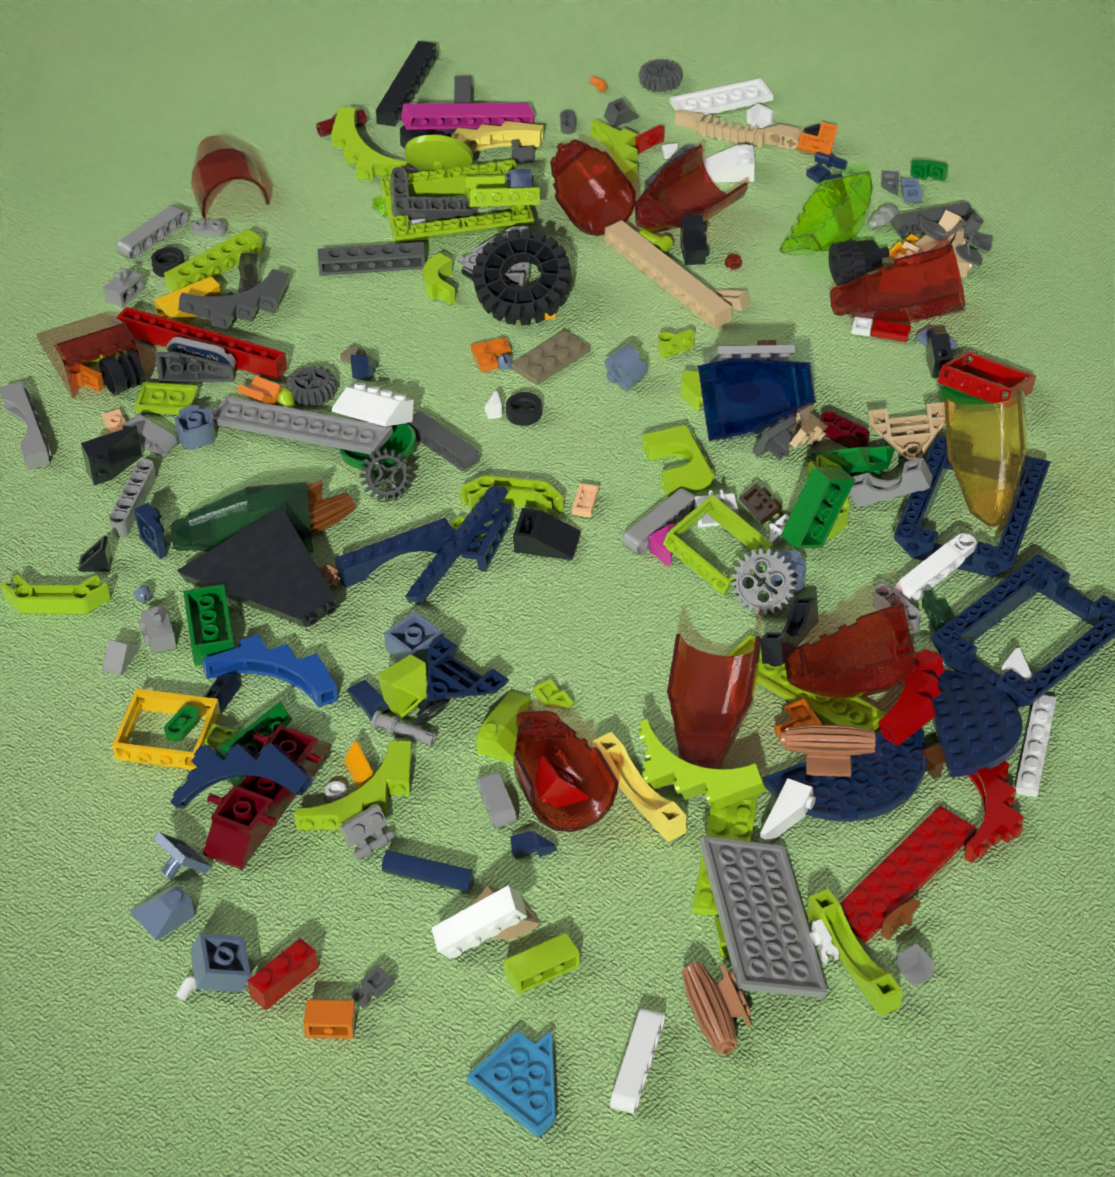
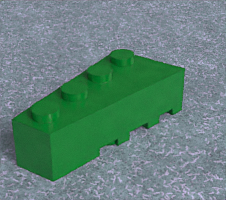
M281 701L266 707L215 748L227 757L226 754L232 746L241 744L246 745L257 755L264 744L255 742L253 740L254 735L259 733L269 736L276 731L279 725L287 727L292 718ZM246 776L230 778L229 780L233 786H239Z

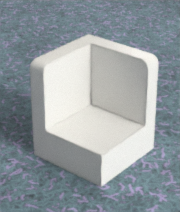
M757 103L747 110V124L752 127L757 125L759 129L768 128L773 124V110Z

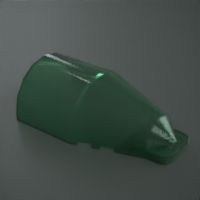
M307 480L247 485L190 510L185 518L177 519L171 525L173 548L178 551L196 550L208 552L282 507L308 551L313 552Z

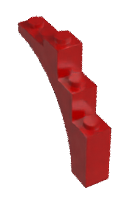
M892 639L886 645L891 659L906 671V681L898 701L878 721V725L883 738L899 746L936 716L932 700L940 694L937 677L944 673L945 669L942 664L943 659L937 652H932L926 648L919 652Z
M1006 761L992 769L985 767L977 770V774L967 775L978 790L984 807V820L978 832L966 845L964 859L970 863H973L978 857L982 858L992 845H997L1001 839L1008 843L1014 837L1018 838L1023 831L1024 816L1013 809L1016 804V789L1006 783L1009 777V763Z

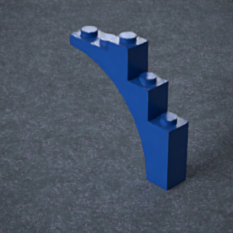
M259 635L239 640L238 648L202 659L204 675L207 679L233 673L266 675L287 681L300 688L314 701L317 707L338 701L337 685L317 653L297 660L288 644L267 650Z

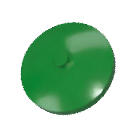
M407 423L390 426L393 429V434L379 450L381 455H383L384 449L388 450V455H390L392 450H395L394 457L401 453L400 461L408 459L415 451L417 445L414 429ZM340 449L342 459L351 467L360 469L361 466H368L363 462L365 459L370 462L372 461L369 454ZM388 459L379 460L386 468L396 465L395 462ZM375 465L372 466L371 470H377Z

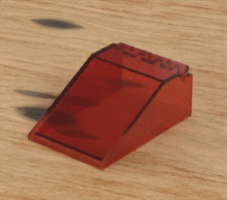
M105 312L36 334L37 339L71 398H76L70 368L81 365L83 360L87 363L100 359V355L106 357L118 353L117 349H120L121 352L132 349L140 361L134 337L125 322Z

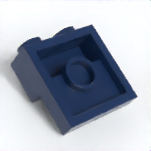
M147 502L134 509L139 537L159 559L167 556V543L163 537L164 528L159 520L161 515L157 508H153Z

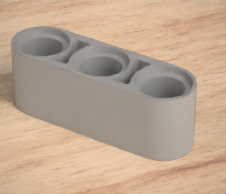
M139 414L135 415L122 427L125 429L136 425L140 445L160 457H164L177 446V440L171 433Z
M886 584L877 585L874 589L873 607L904 634H916L920 626V611L891 586Z
M499 772L477 777L478 790L493 827L499 828L517 823L515 809Z

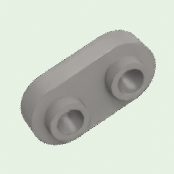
M199 219L191 225L192 233L196 236L219 237L226 233V224L220 220Z

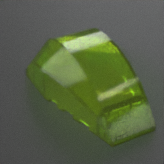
M865 171L822 181L803 205L802 210L804 212L798 214L796 218L798 220L797 224L792 225L790 229L792 233L786 236L779 251L792 256L810 255L829 251L830 246L834 243L852 240L863 228L869 216L873 191L871 173Z

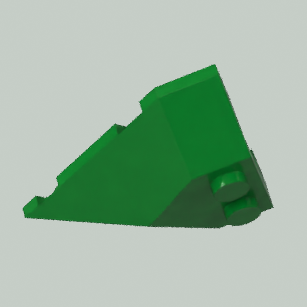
M893 446L839 449L810 453L808 458L816 461V457L820 454L841 466L847 473L860 472V475L865 473L877 475L881 474V470H888L895 448Z

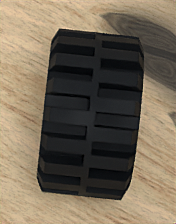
M849 240L832 244L829 249L828 261L830 273L835 284L839 288L862 284L865 279L866 265L858 242Z

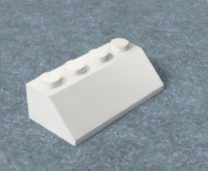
M355 383L354 386L346 387L332 407V412L386 427L413 422L414 399L406 398L405 394H392L393 391L390 390L381 391L379 387H366L364 383Z

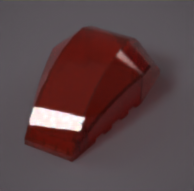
M903 603L856 618V623L850 626L844 624L838 627L839 631L829 636L827 633L819 636L820 640L815 643L809 644L807 642L796 647L795 651L784 662L787 680L790 685L809 693L834 698L865 697L888 691L909 679L920 665L914 634Z

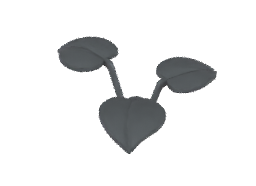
M972 214L968 221L963 220L959 226L949 233H946L941 225L924 219L922 216L919 217V223L924 233L939 241L943 237H949L964 226L965 237L968 239L966 247L959 245L956 248V252L963 260L981 266L983 262L982 257L978 251L970 249V244L972 242L976 248L989 251L992 247L993 235L977 233L984 222L979 215Z

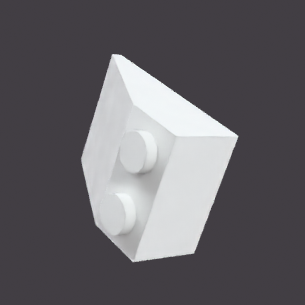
M736 145L702 160L703 182H754L755 161L753 145Z

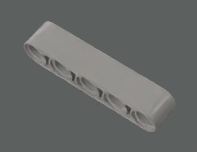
M170 205L122 238L117 244V252L130 259H136L183 226L188 220V212L175 205Z
M140 460L136 464L109 516L112 534L115 537H125L129 534L136 521L134 509L145 503L156 481L154 464L151 460Z
M683 488L679 489L630 528L622 538V545L637 554H642L649 548V535L669 524H675L676 526L694 510L695 497L697 496Z

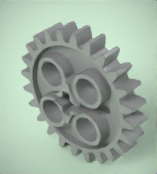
M760 548L759 554L756 550H751L752 556L745 553L744 557L746 560H738L741 566L733 567L738 571L737 574H731V577L736 578V581L732 582L731 585L737 588L732 593H739L736 601L743 600L741 607L749 605L748 612H752L756 608L757 615L761 614L762 610L764 615H769L770 610L773 614L777 613V607L783 610V603H791L788 597H795L791 589L798 588L792 585L794 581L798 580V578L792 577L796 570L789 569L793 563H785L787 556L779 558L780 551H776L773 555L771 548L766 553L764 548ZM762 561L767 564V570L764 573L759 569ZM753 569L758 576L751 573L750 570ZM777 575L781 576L783 580L780 586H777L774 581ZM748 577L754 580L752 588H749L746 584ZM760 578H767L765 582L768 585H762L763 581ZM771 587L776 589L778 594H775ZM764 590L769 593L767 602L763 601L761 597Z

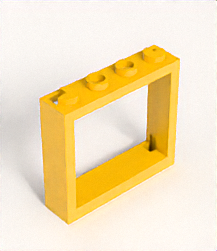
M136 688L112 744L115 760L161 765L164 767L196 769L197 767L191 762L195 757L194 753L199 747L206 744L205 739L212 723L217 724L221 714L218 699ZM194 706L199 710L200 717L206 718L193 752L128 744L142 710L176 714L182 707Z

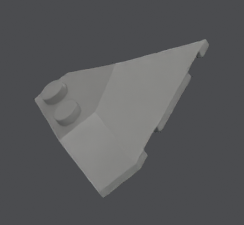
M529 226L510 227L505 230L506 233L502 234L504 239L509 238L507 231L516 230L517 236L521 235L522 229H529ZM495 237L471 250L472 253L464 258L461 256L456 259L457 262L473 271L477 255L479 253L484 254L483 247L488 242L494 245ZM522 262L511 266L503 278L506 279L507 285L518 289L525 288L529 283L530 264Z

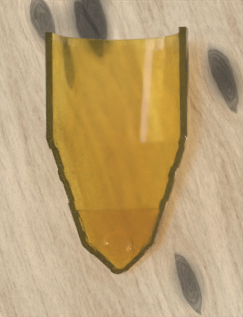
M1021 388L1017 389V398L994 404L966 405L958 404L948 399L944 400L948 460L954 469L955 477L960 484L961 492L970 513L991 528L999 525L1011 513L1029 452L1025 393Z

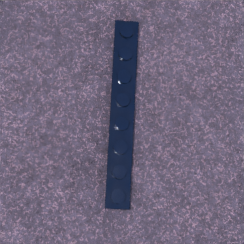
M493 486L487 489L486 494L476 503L475 508L465 517L464 522L454 531L453 536L443 545L438 555L432 559L427 569L421 573L419 579L410 587V590L405 595L408 602H424L509 493L505 487Z

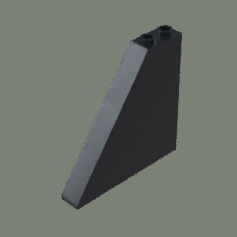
M282 507L177 570L188 583L201 588L224 584L227 598L303 627L316 624L319 619L334 613L337 608L341 607Z

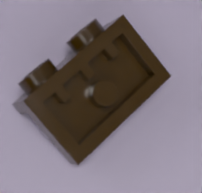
M757 483L738 498L762 525L776 514L780 517L784 515L781 511V508H783L781 503L776 498L772 500L770 498L772 495L766 487L761 488Z

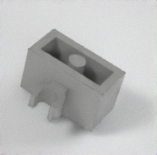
M121 267V273L115 272L114 278L103 287L106 302L123 308L145 288L141 274Z
M165 605L141 611L142 620H138L140 630L146 633L143 634L145 646H150L152 654L176 648L174 632Z

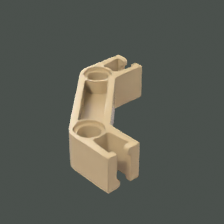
M945 210L938 224L945 229L946 233H949L959 226L964 219ZM956 232L947 238L943 237L941 241L933 239L927 234L913 245L905 241L902 247L904 249L908 248L905 255L898 253L897 258L909 265L931 260L950 247L955 239Z

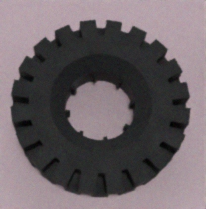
M522 229V234L518 236L516 230L507 231L509 238L504 239L502 234L494 238L495 244L492 245L488 242L483 247L484 254L479 253L475 259L476 265H473V283L479 303H482L483 309L488 314L492 312L493 318L500 322L505 318L506 324L515 325L516 320H520L521 326L530 325L531 318H534L536 323L544 321L545 313L550 317L557 312L556 306L562 307L567 301L566 295L570 294L572 288L570 263L562 245L558 246L557 240L552 236L546 239V234L537 230L535 236L532 235L531 229ZM522 262L534 264L537 266L538 271L541 272L540 277L537 278L533 285L522 289L510 287L507 285L506 279H503L511 266Z

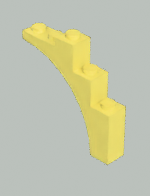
M505 121L502 126L481 124L478 130L457 128L451 137L468 145L472 153L488 148L511 146V140H518L519 146L540 147L543 142L544 125Z

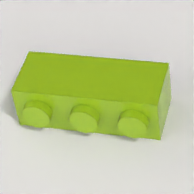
M563 933L504 960V975L517 995L580 967V952L567 933Z

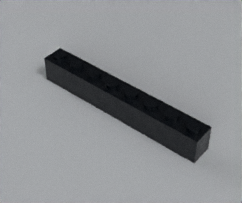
M417 41L376 108L377 124L395 127L398 121L401 120L403 105L412 102L413 96L417 94L419 86L422 85L424 78L427 77L434 61L438 59L439 51L436 48V43Z

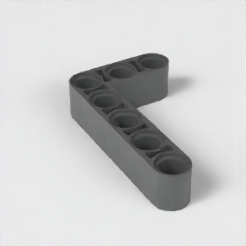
M395 167L392 170L389 184L391 209L394 217L408 215V219L412 220L424 218L425 220H451L476 215L478 207H470L467 198L409 197L406 170L402 167Z

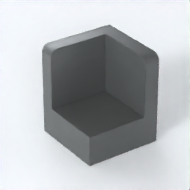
M511 140L512 158L516 164L534 162L532 146L519 147L518 140Z

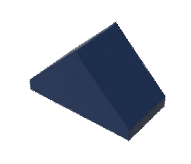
M351 354L352 378L371 381L379 361Z

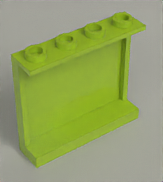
M531 174L532 187L508 188V184H505V175L465 176V194L470 207L540 205V187H534V174Z

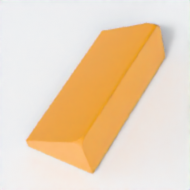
M353 742L345 756L344 762L359 789L373 777V770L359 742Z

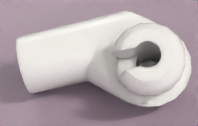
M194 975L186 977L175 996L180 1000L186 1001L191 991L196 990Z

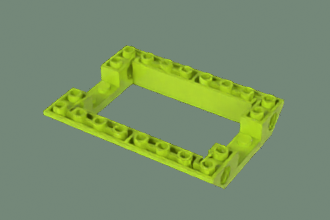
M505 160L503 162H489L480 165L473 164L465 167L437 169L427 172L421 171L412 174L407 173L409 197H443L465 194V176L505 175L508 173V170L517 169L515 160ZM391 176L380 178L384 206L394 244L505 230L510 227L531 226L534 223L529 205L507 206L509 212L418 223L409 226L408 215H398L396 217L392 215L389 184Z

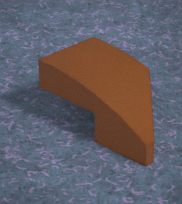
M913 899L894 910L883 921L881 936L890 940L902 923L911 926L913 914L920 907L921 902Z

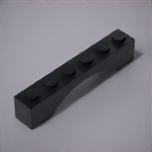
M796 598L790 606L783 631L766 632L760 639L762 664H770L773 667L781 666L819 622L817 598Z

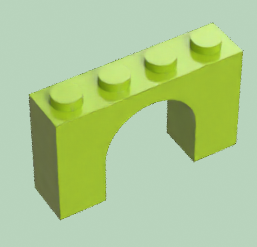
M686 425L642 434V449L648 461L675 456L684 458L689 462L682 467L661 471V486L667 498L681 488L690 493L712 488V480H714L713 469L709 468L706 456L702 455L700 445L696 444L693 432H690Z

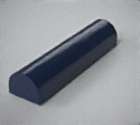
M386 850L383 857L382 872L464 892H470L474 885L473 871L470 869Z

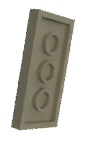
M563 330L512 362L511 369L535 385H539L589 353L590 346Z

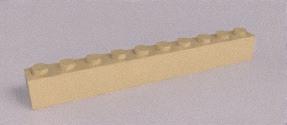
M621 220L605 228L604 239L607 245L611 246L617 253L621 254L651 280L671 294L672 297H675L706 324L716 329L731 321V305Z

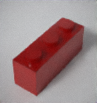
M301 938L247 980L250 998L262 1008L268 1010L319 968L316 950Z

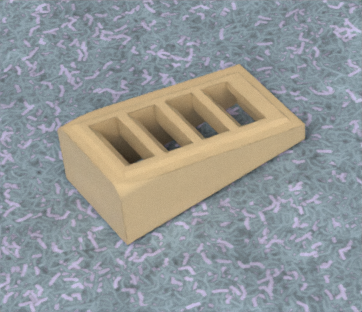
M714 291L716 295L731 305L733 310L744 311L750 304L748 291Z

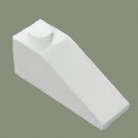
M787 779L760 833L763 844L772 842L805 817L808 809L811 810L813 808L816 798L813 795V788L811 786Z

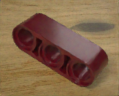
M834 412L822 413L821 421L828 426L824 431L826 438L846 448H869L870 432L867 428Z

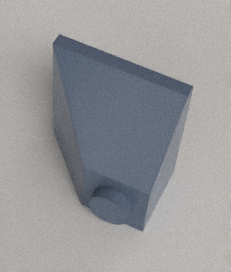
M169 886L130 910L134 918L156 941L195 917L191 898L179 886Z

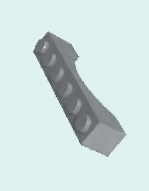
M21 381L1 386L0 394L6 413L19 418L27 426L25 437L20 443L27 470L49 465L48 457L52 456L50 447L46 445L47 441L42 431L41 423L37 422L38 416L36 410H34L28 389L23 388Z

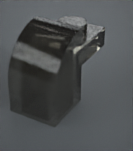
M241 253L238 266L240 272L239 293L247 291L261 282L259 254Z

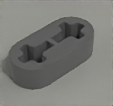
M563 110L560 113L562 133L572 134L575 132V112L572 110Z

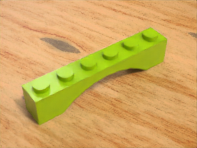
M826 889L809 896L807 915L812 922L821 919L832 937V944L839 950V960L878 1015L883 1016L901 1008L903 990L893 976L877 966L863 950L847 922L840 903L832 892Z

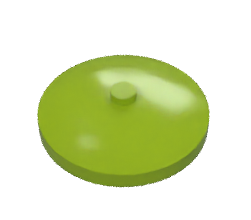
M424 135L416 137L406 144L404 157L407 163L415 169L427 172L437 169L470 166L473 153L468 145L458 139L442 135Z

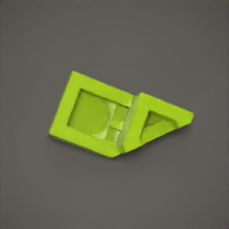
M551 678L533 687L532 692L544 706L571 708L574 705L568 694L564 690L560 691Z

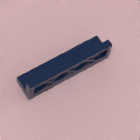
M509 503L499 504L496 509L500 510L493 513L485 522L492 521L493 524L486 527L483 525L461 553L462 558L477 560L478 568L481 571H487L514 519L511 504ZM486 535V537L477 540V536ZM473 548H479L478 552H470Z

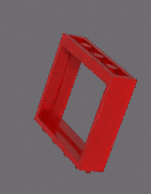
M967 351L942 365L938 383L1001 407L1009 408L1032 393L1037 376ZM969 357L973 358L972 363L969 362ZM1003 391L1008 392V396H1004Z

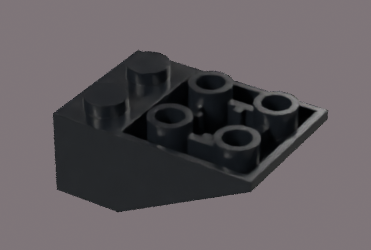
M522 508L513 534L514 552L573 560L581 531L542 510Z

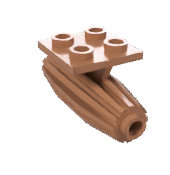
M811 724L785 728V732H781L780 744L785 746L787 751L806 754L807 776L851 777V756L875 752V731L849 725Z
M702 963L689 964L682 971V977L688 1002L700 1030L717 1054H731L735 1050V1046H737V1037L732 1017H743L747 1027L752 1026L748 1018L752 1013L742 991L738 990L733 971L728 973L725 965H721L720 968L724 978L717 984Z

